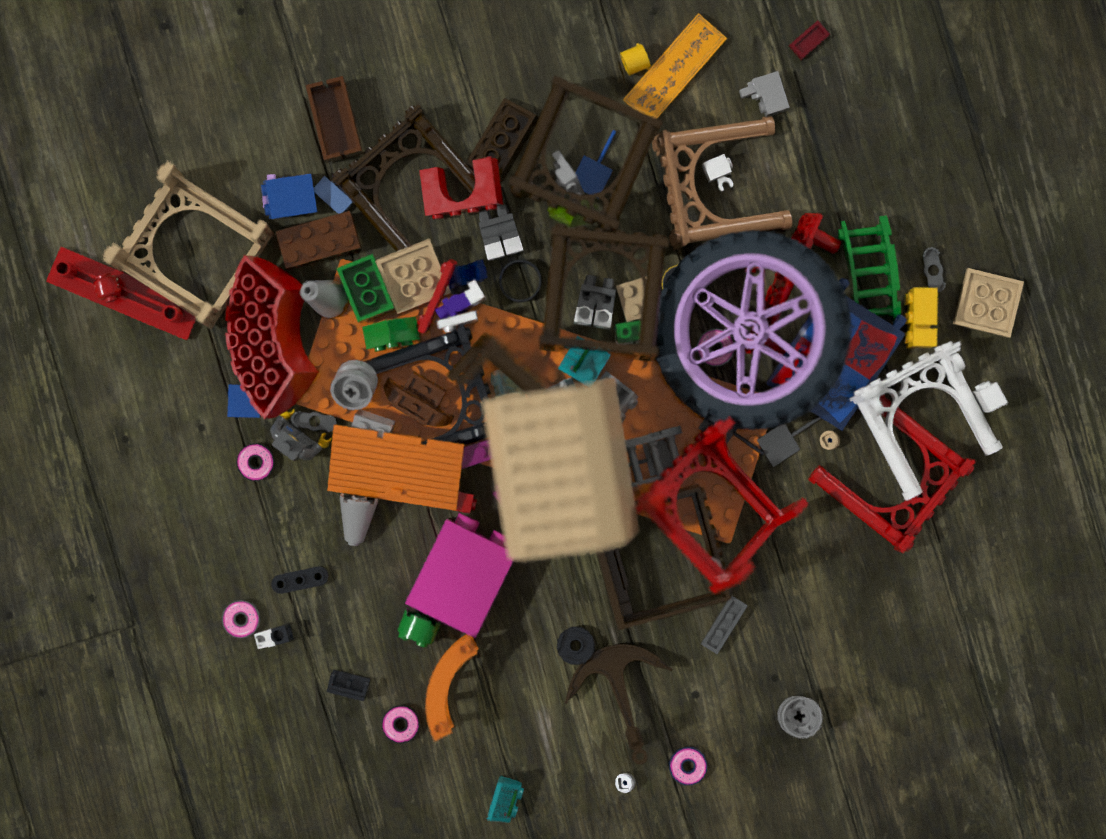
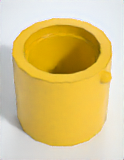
M637 43L636 46L620 53L622 63L629 76L644 69L649 70V67H651L642 44Z

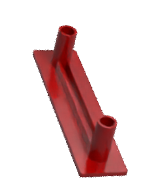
M805 213L802 215L791 239L798 241L809 249L814 244L835 254L840 247L841 241L818 229L823 215L820 213ZM775 272V280L767 290L765 310L786 303L795 283L783 274ZM782 312L765 318L769 327L778 322ZM754 326L751 327L750 333L759 336V335L753 330ZM769 336L763 344L782 356L786 352ZM745 348L746 354L753 355L754 349Z
M60 247L46 280L50 284L184 340H188L196 322L195 316L134 277L64 247ZM105 273L117 276L122 290L121 294L117 296V300L106 303V300L98 299L93 285L94 281L97 280L96 277Z

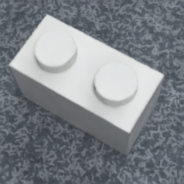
M990 381L980 383L975 386L976 390L972 392L983 413L991 412L1008 403L997 382L990 383Z

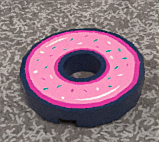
M691 746L677 749L672 754L669 761V770L672 777L678 783L694 785L705 777L707 761L699 749ZM691 761L694 766L692 770L686 771L683 769V763Z

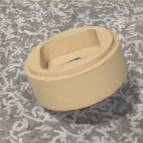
M825 431L820 437V444L824 449L834 450L840 444V437L834 431Z

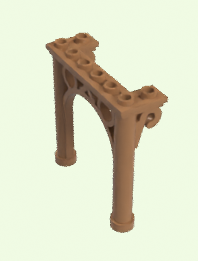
M772 116L763 117L760 120L672 133L663 130L654 137L652 147L657 157L660 156L661 166L665 170L664 184L668 186L669 192L667 194V201L672 209L670 218L672 224L675 225V229L669 235V242L674 250H678L688 243L712 240L733 232L787 230L792 228V217L789 210L736 219L720 218L708 211L702 204L694 183L695 165L704 149L716 143L774 135L775 123ZM703 144L696 150L695 153L689 147H687L690 145ZM678 152H686L690 157L691 161L687 167L679 164ZM677 170L680 172L688 170V174L684 175L683 182L679 184ZM681 192L688 197V200L692 198L693 201L683 206ZM690 206H694L700 211L697 222H692L688 218L687 210ZM705 217L715 222L714 224L700 226Z

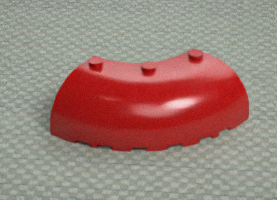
M244 255L234 275L236 278L233 288H230L229 291L230 301L229 306H226L225 317L228 333H226L227 349L230 350L233 372L239 378L242 391L246 392L250 399L249 402L264 419H270L283 414L295 405L306 393L319 371L307 357L300 336V315L305 301L301 296L303 285L275 264L256 256Z

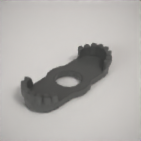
M929 247L923 252L924 274L927 277L929 288H938V292L944 290L946 283H944L942 276L943 267L939 260L940 252L936 248ZM936 265L939 272L936 276L928 273L929 266Z
M298 411L291 416L292 424L296 428L302 427L312 431L326 430L330 432L333 431L334 425H337L334 416L321 415L318 412L305 413ZM312 416H317L320 419V424L317 427H312L309 423Z

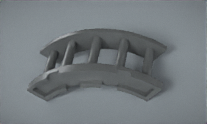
M681 426L625 440L626 451L628 452L636 481L632 483V487L662 478L660 474L663 472L656 446L658 444L657 440L664 438V441H667L673 461L678 457L674 439H676L675 435L682 433ZM646 443V446H649L657 476L643 480L635 450H637V445Z

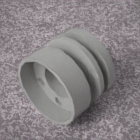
M791 696L785 699L780 704L777 712L780 727L786 733L798 738H808L814 735L820 729L822 723V712L819 705L803 696ZM797 711L802 714L799 718L800 721L794 718L797 715Z

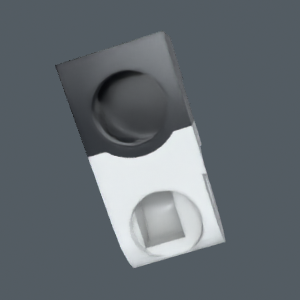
M290 623L254 634L258 649L294 640Z

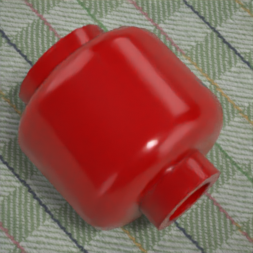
M111 273L97 276V280L94 281L93 285L98 299L106 300V303L116 301L117 296L122 292L117 276L111 275Z

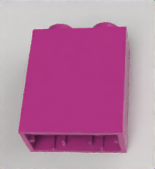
M459 513L455 521L449 518L446 519L405 604L475 638L514 559H508L505 535L503 533L493 530L490 538L476 532L480 524L478 521Z

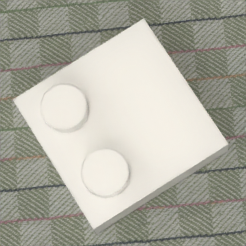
M473 311L439 320L437 323L441 331L444 330L445 333L457 330L456 327L460 324L466 325L477 322L478 318L476 312Z

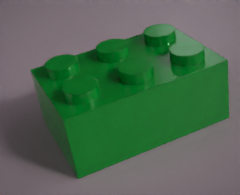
M373 254L336 268L356 319L360 324L396 310Z

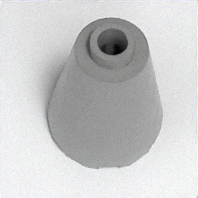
M335 280L309 281L301 288L302 298L322 317H337L344 311L345 303L347 304L348 302L344 286Z
M340 494L344 539L349 545L359 546L360 543L364 542L378 504L377 498Z

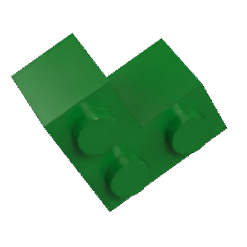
M416 317L384 320L362 327L366 349H374L375 352L386 350V346L387 349L399 347L398 344H401L402 347L413 345V341L420 339Z

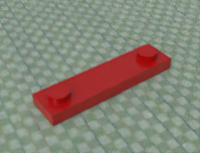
M450 259L447 263L444 262L442 264L440 280L425 315L421 314L418 320L419 332L424 334L429 330L436 314L435 309L440 305L457 261Z

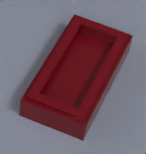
M817 20L794 40L789 47L802 60L828 38L830 33Z

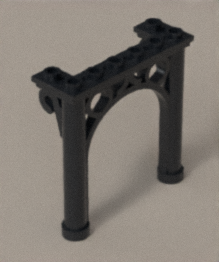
M460 324V327L456 328L457 330L363 362L372 366L376 374L419 360L437 362L450 371L453 368L449 364L450 354L458 351L463 357L472 347L470 340L473 338L469 327L465 328L464 324ZM463 345L464 350L458 348L457 346ZM449 349L444 360L431 356L432 354ZM483 367L473 376L474 379L466 383L469 384L466 390L465 386L462 389L460 388L462 408L456 424L447 433L432 438V440L466 445L488 437L486 422L482 423L485 418L482 401L489 399L488 394H491L488 383L484 384L482 376L485 375ZM474 387H477L482 403L476 400L467 402V398H470V392ZM471 404H476L480 408L481 417L477 421L471 420L466 415L467 408ZM464 419L474 425L457 431ZM427 440L423 441L422 444L427 445Z

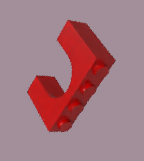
M488 157L473 160L475 188L471 196L461 202L454 201L448 194L443 168L434 167L419 170L425 216L438 220L443 219L444 215L450 214V217L461 216V212L468 211V214L478 213L479 209L482 208L495 210L497 206L503 205L498 159Z

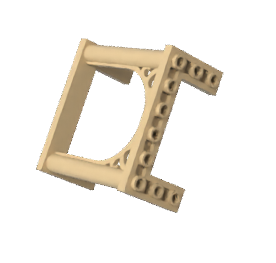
M167 161L166 165L163 164L157 173V178L164 186L156 191L152 204H148L144 210L145 215L135 223L131 236H127L122 244L124 247L120 248L116 244H113L112 247L109 246L104 252L105 257L103 260L117 270L131 275L212 329L230 301L229 291L230 288H233L236 277L232 276L214 306L197 298L166 278L158 269L153 257V241L158 228L167 218L178 212L186 210L205 212L254 242L247 255L256 257L260 256L274 233L263 221L260 220L258 224L254 223L185 179L183 174ZM173 195H178L181 200L180 206L177 208L171 205V197ZM185 197L188 198L187 201L192 202L189 206L185 205ZM167 204V206L169 207V211L167 213H163L162 210H165V205ZM154 222L157 223V226H156V227H152V225L154 224ZM145 237L148 238V243L146 245L140 244L145 241ZM138 249H147L148 254L146 257L140 259L135 257V252ZM147 261H150L151 265L148 268L146 264L143 266L141 265V263H146Z

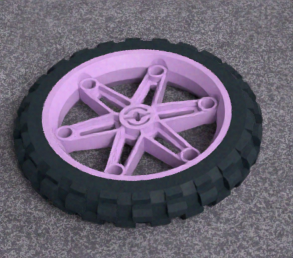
M763 231L733 232L707 241L687 255L678 264L673 273L669 275L663 285L656 347H658L656 359L663 377L675 395L693 412L705 419L716 423L719 420L724 421L730 417L734 422L731 428L746 430L766 429L786 424L806 414L825 398L843 371L850 349L852 326L847 298L830 267L811 249L796 240L784 235ZM755 267H759L761 270L760 275L757 277H753L751 274L752 269ZM747 268L741 310L706 290L720 276L736 269ZM765 268L789 278L798 286L804 296L765 310ZM753 283L757 284V313L748 312ZM706 292L708 299L706 302L701 303L699 296ZM808 300V308L801 310L799 307L800 301ZM714 302L739 316L734 324L712 307ZM697 303L728 329L692 349L689 326L692 311ZM793 308L794 313L769 327L765 318ZM812 311L814 338L809 356L806 359L774 332ZM749 320H755L759 323V325ZM743 325L748 326V327H753V326H754L753 330H754L759 336H757V335H755V334H751V333L748 335L749 331H748L747 328L744 327ZM733 334L737 343L710 353L709 347ZM768 336L791 354L788 359L763 345ZM745 348L754 349L750 377H745ZM698 350L703 353V358L700 361H697L694 357L695 352ZM737 350V392L728 390L715 383L705 374L699 364ZM761 351L798 372L793 378L778 388L754 394ZM797 358H802L804 361V365L800 369H797L794 365ZM745 383H748L751 387L748 394H744L741 389Z

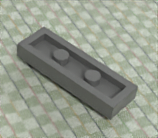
M730 595L731 600L725 603L700 643L716 654L719 653L748 606Z

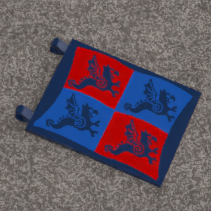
M844 278L839 280L843 291H845L849 286V281ZM847 296L852 326L851 343L846 364L831 391L810 410L841 431H843L858 408V405L854 404L853 401L851 402L849 398L854 396V391L870 385L869 383L877 379L905 336V333L900 328L907 321L906 317L898 314L891 325ZM812 311L790 344L791 347L806 359L809 356L814 338ZM786 351L783 356L788 359L791 354ZM797 358L794 362L797 369L802 368L804 365L802 358ZM779 362L766 381V384L774 389L788 382L798 372Z

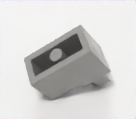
M778 71L754 78L751 82L747 83L748 87L739 90L741 99L751 96L752 100L761 101L758 105L760 112L764 113L765 117L788 111L790 108Z

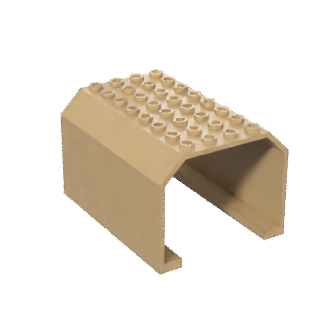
M615 377L595 380L594 384L522 396L521 392H515L482 401L508 559L523 560L600 550L625 544L640 532L637 513L634 509L635 500Z

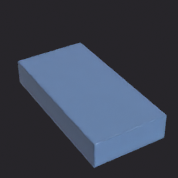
M325 176L314 187V193L338 214L345 212L353 204L348 196Z

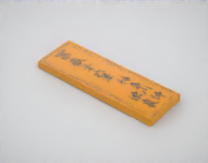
M698 13L626 95L623 101L631 108L658 119L727 38Z

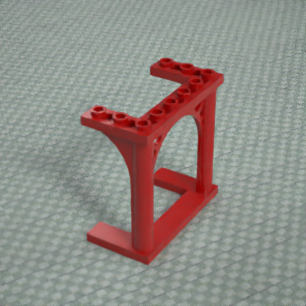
M730 417L724 421L719 420L713 427L712 425L709 426L704 432L701 431L694 438V444L690 443L683 449L684 454L682 456L679 455L672 461L673 466L671 468L668 467L660 474L662 478L659 481L655 480L648 487L650 490L647 493H643L637 499L639 503L634 507L638 513L645 511L712 583L709 589L713 594L742 581L754 568L748 560L777 526L797 517L808 505V502L802 498L779 510L739 467L731 456L726 443L727 431L734 424ZM699 454L705 457L706 464L704 467L698 461ZM693 463L695 465L694 469L690 467V465H692ZM697 472H711L726 479L765 520V524L724 571L686 531L678 516L676 506L678 490L688 476ZM666 497L670 498V505H665ZM670 509L672 511V515H670L669 511L666 512V510Z

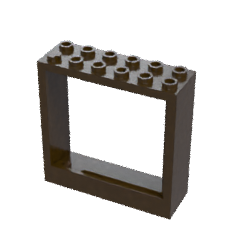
M699 484L679 489L677 500L692 496L707 553L710 557L720 561V557L723 554L719 543H716L714 539L718 538L716 528L709 521L713 519L710 507L705 506L704 503L707 500L705 489L703 487L700 488ZM666 497L665 503L671 502L670 498ZM618 545L596 550L618 630L731 600L730 594H733L732 586H729L714 594L710 592L633 613L627 592L628 581ZM720 561L721 566H722V570L724 571L725 568H726V565H725L724 561H723V562Z

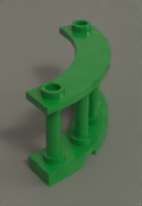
M887 215L879 216V224H876V227L847 230L845 221H841V229H838L839 241L843 242L851 299L858 303L860 298L887 295L889 297V305L887 307L868 310L877 316H891L894 322L896 316L901 314V301H898L897 297L900 283L894 244L891 245L889 239L892 232ZM877 234L882 241L877 245L851 248L849 238ZM876 252L884 253L886 263L883 266L855 269L853 255ZM882 273L888 276V285L885 288L857 291L856 277Z

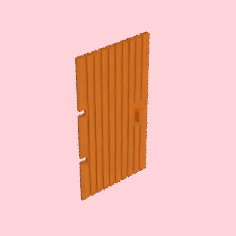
M334 425L327 491L457 510L464 444L427 439V445H423L422 438L384 432L383 438H377L378 431Z

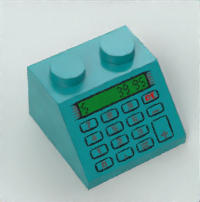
M570 348L558 369L580 383L590 385L597 379L611 354Z
M499 776L487 820L510 823L511 818L516 817L518 807L515 806L517 799L521 800L524 788H521L522 782Z

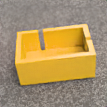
M912 288L904 295V305H907V313H904V317L907 318L905 323L907 324V332H904L903 341L906 344V348H932L937 346V329H930V325H937L938 288Z

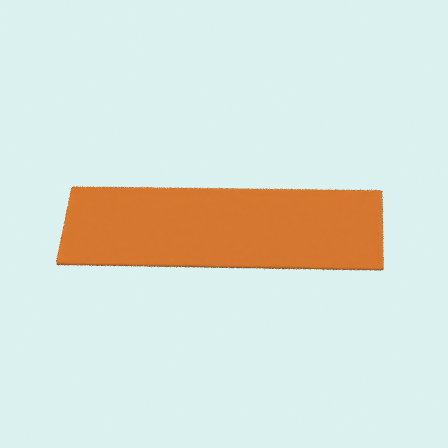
M342 259L338 267L349 264L351 261ZM336 271L334 280L342 284L338 271ZM446 294L443 296L442 300H444L445 298L450 299V297H452L454 294ZM348 299L347 304L345 303L343 308L344 311L340 315L333 318L322 317L309 355L310 362L319 373L296 404L353 422L358 410L346 409L337 404L332 398L330 391L331 383L339 367L349 360L366 361L405 348L398 344L399 347L387 349L386 346V350L375 352L374 349H366L362 327L384 320L416 317L418 323L421 314L425 315L430 301L399 314L394 310L360 324ZM482 303L464 313L458 314L462 315L473 311L477 314V322L464 325L465 328L469 327L473 338L470 340L471 346L485 332L503 342L502 346L548 388L571 377L558 369L570 348L559 347V352L539 350L540 335L543 334L544 323ZM437 313L429 330L424 334L419 332L420 339L413 341V344L446 334L444 330L441 331L439 329L437 321L441 319ZM561 329L560 337L576 339L579 336L585 340H594ZM463 345L457 346L458 348L464 350ZM449 349L432 354L431 356L444 360ZM458 351L452 352L449 357V364L454 366L462 358V354ZM607 352L611 355L596 380H599L607 371L638 396L636 399L638 403L632 410L628 409L624 414L626 418L622 426L625 440L681 426L682 433L675 435V442L678 454L682 456L684 454L683 449L690 443L694 444V438L701 432L698 427L705 418L693 412L675 395L663 377L656 359L654 362L635 360V355ZM489 359L482 366L485 373L482 376L484 384L488 383L491 394H488L489 398L515 392H521V396L526 395ZM419 360L377 374L378 383L370 403L361 410L396 421L392 431L393 434L422 438L423 442L427 439L441 436L453 428L461 413L462 396L460 387L446 376L449 372L446 367L434 361ZM415 371L447 390L438 407L441 408L440 411L454 416L451 423L447 426H425L394 408L383 388L388 377L396 385L405 386L412 372ZM709 377L718 385L737 392V385ZM572 378L576 387L585 386L584 384ZM477 387L471 390L470 398H467V402L476 400L482 403ZM743 387L741 388L744 394H748L750 392L749 389ZM476 404L469 405L466 411V415L473 421H477L481 417L480 408ZM464 419L457 431L474 425ZM768 428L757 430L737 429L736 433L761 449L757 439L765 435ZM733 435L727 443L729 452L739 467L752 479L760 453ZM487 437L464 445V448L489 440V438ZM643 444L637 445L635 452L638 461L646 459ZM627 452L628 463H630L629 455ZM699 454L698 461L704 467L706 464L705 457ZM492 459L480 463L493 468ZM647 462L639 464L643 480L657 476H650ZM693 463L692 465H690V467H692V469L695 468L694 463ZM629 467L631 482H636L632 467ZM711 472L691 474L682 482L679 489L699 484L700 488L703 487L705 489L707 500L704 503L705 506L710 507L713 519L709 521L711 525L714 524L718 538L714 539L730 543L745 499L726 479ZM653 482L632 487L634 500L637 501L643 493H647L650 490L648 487ZM692 496L676 500L678 516L684 528L702 535ZM670 509L666 510V512L669 511L670 515H672V511ZM636 511L638 515L650 518L645 511L641 513Z

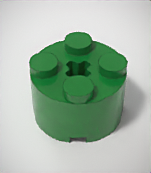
M406 607L397 629L399 632L398 637L407 641L409 639L417 642V645L427 648L428 644L434 643L442 621H436L435 618L415 609V612L410 611L411 607Z

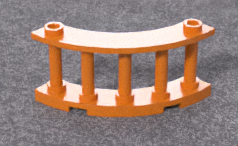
M468 634L459 638L445 652L429 682L426 697V714L434 741L452 733L451 728L454 727L448 706L450 683L459 667L470 657L477 654L479 649L474 637Z

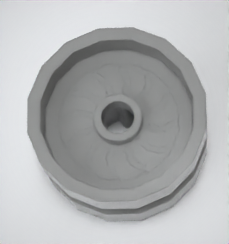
M349 360L339 367L331 383L330 391L332 398L343 408L350 410L362 409L370 403L377 387L378 377L375 370L369 364L359 360Z

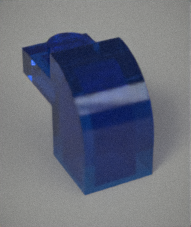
M483 259L467 265L456 266L448 284L449 288L469 286L468 283L473 280L480 283L487 279V269Z

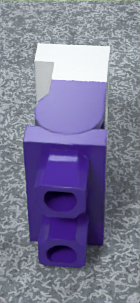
M475 280L468 283L470 286L469 290L460 295H453L450 299L445 298L442 300L444 305L435 309L441 320L458 316V314L464 313L486 300Z

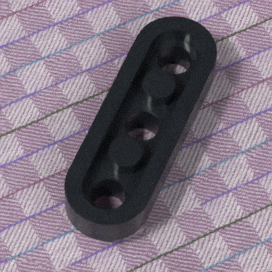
M317 566L279 574L273 578L271 586L279 594L321 586L328 581L329 573L326 568ZM316 573H320L322 575V578L320 580H317L315 578ZM297 577L303 578V582L301 584L297 583ZM278 581L284 582L283 588L278 586Z

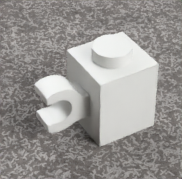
M725 154L702 164L708 182L717 180L718 188L721 192L724 191L722 186L724 182H727L730 188L733 187L732 180L725 177L731 174V169L733 168L730 158H726Z

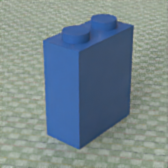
M311 174L263 181L264 185H261L262 196H266L267 204H264L265 215H269V219L317 212Z

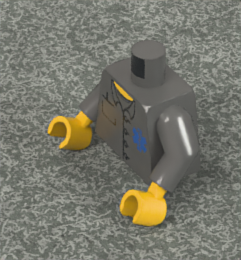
M294 409L291 412L286 411L278 416L270 429L274 439L272 445L293 461L300 459L309 461L322 448L329 446L332 438L325 440L326 433L321 434L318 443L314 442L286 421V419L292 416Z

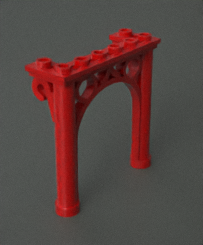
M885 394L879 398L883 407L891 406L892 402L885 397ZM897 407L892 424L917 444L923 456L924 469L919 483L923 491L921 493L922 498L917 495L895 506L875 507L861 499L821 465L815 468L808 480L812 484L816 483L894 546V550L904 553V551L908 552L914 545L912 541L915 537L913 535L916 536L923 528L921 526L925 520L928 521L934 514L933 509L945 501V494L948 490L952 491L957 486V479L965 475L968 476L973 471V464L976 461L960 457ZM883 412V414H881V416H883L885 419L887 416V412ZM928 451L941 461L930 463ZM939 465L943 468L944 474L938 481H933L930 478V468ZM926 482L931 485H939L930 497L927 495L928 486ZM919 502L924 503L916 515L913 509L907 506L910 503L911 505ZM906 509L909 512L908 520L902 525L897 524L895 521L896 511ZM877 512H891V524Z

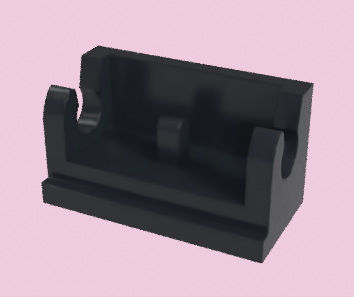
M333 669L326 692L364 702L370 678Z

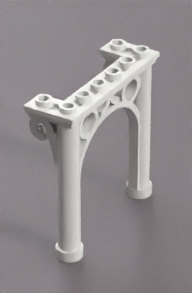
M950 341L934 348V353L929 355L927 352L919 356V361L915 363L910 361L902 365L903 369L901 371L893 370L887 373L886 379L882 381L880 378L869 383L870 385L854 391V396L849 398L861 410L903 491L902 495L905 500L914 498L923 492L894 437L892 428L894 413L899 404L909 394L924 388H935L947 392L960 406L985 456L1003 448L992 432L962 374L965 364L961 356L956 353L961 350L959 347L961 345L960 342L953 344ZM931 368H935L939 372L936 382H930L926 378V372ZM921 370L920 381L910 379V375ZM945 375H946V377H947V379H948V381H949L951 387H950V386H947V385H945V384H942V382H943V380H944V378H945ZM901 381V388L897 393L895 390L888 388ZM888 393L892 396L890 407L882 406L879 401L881 395ZM883 412H887L885 423L881 417Z

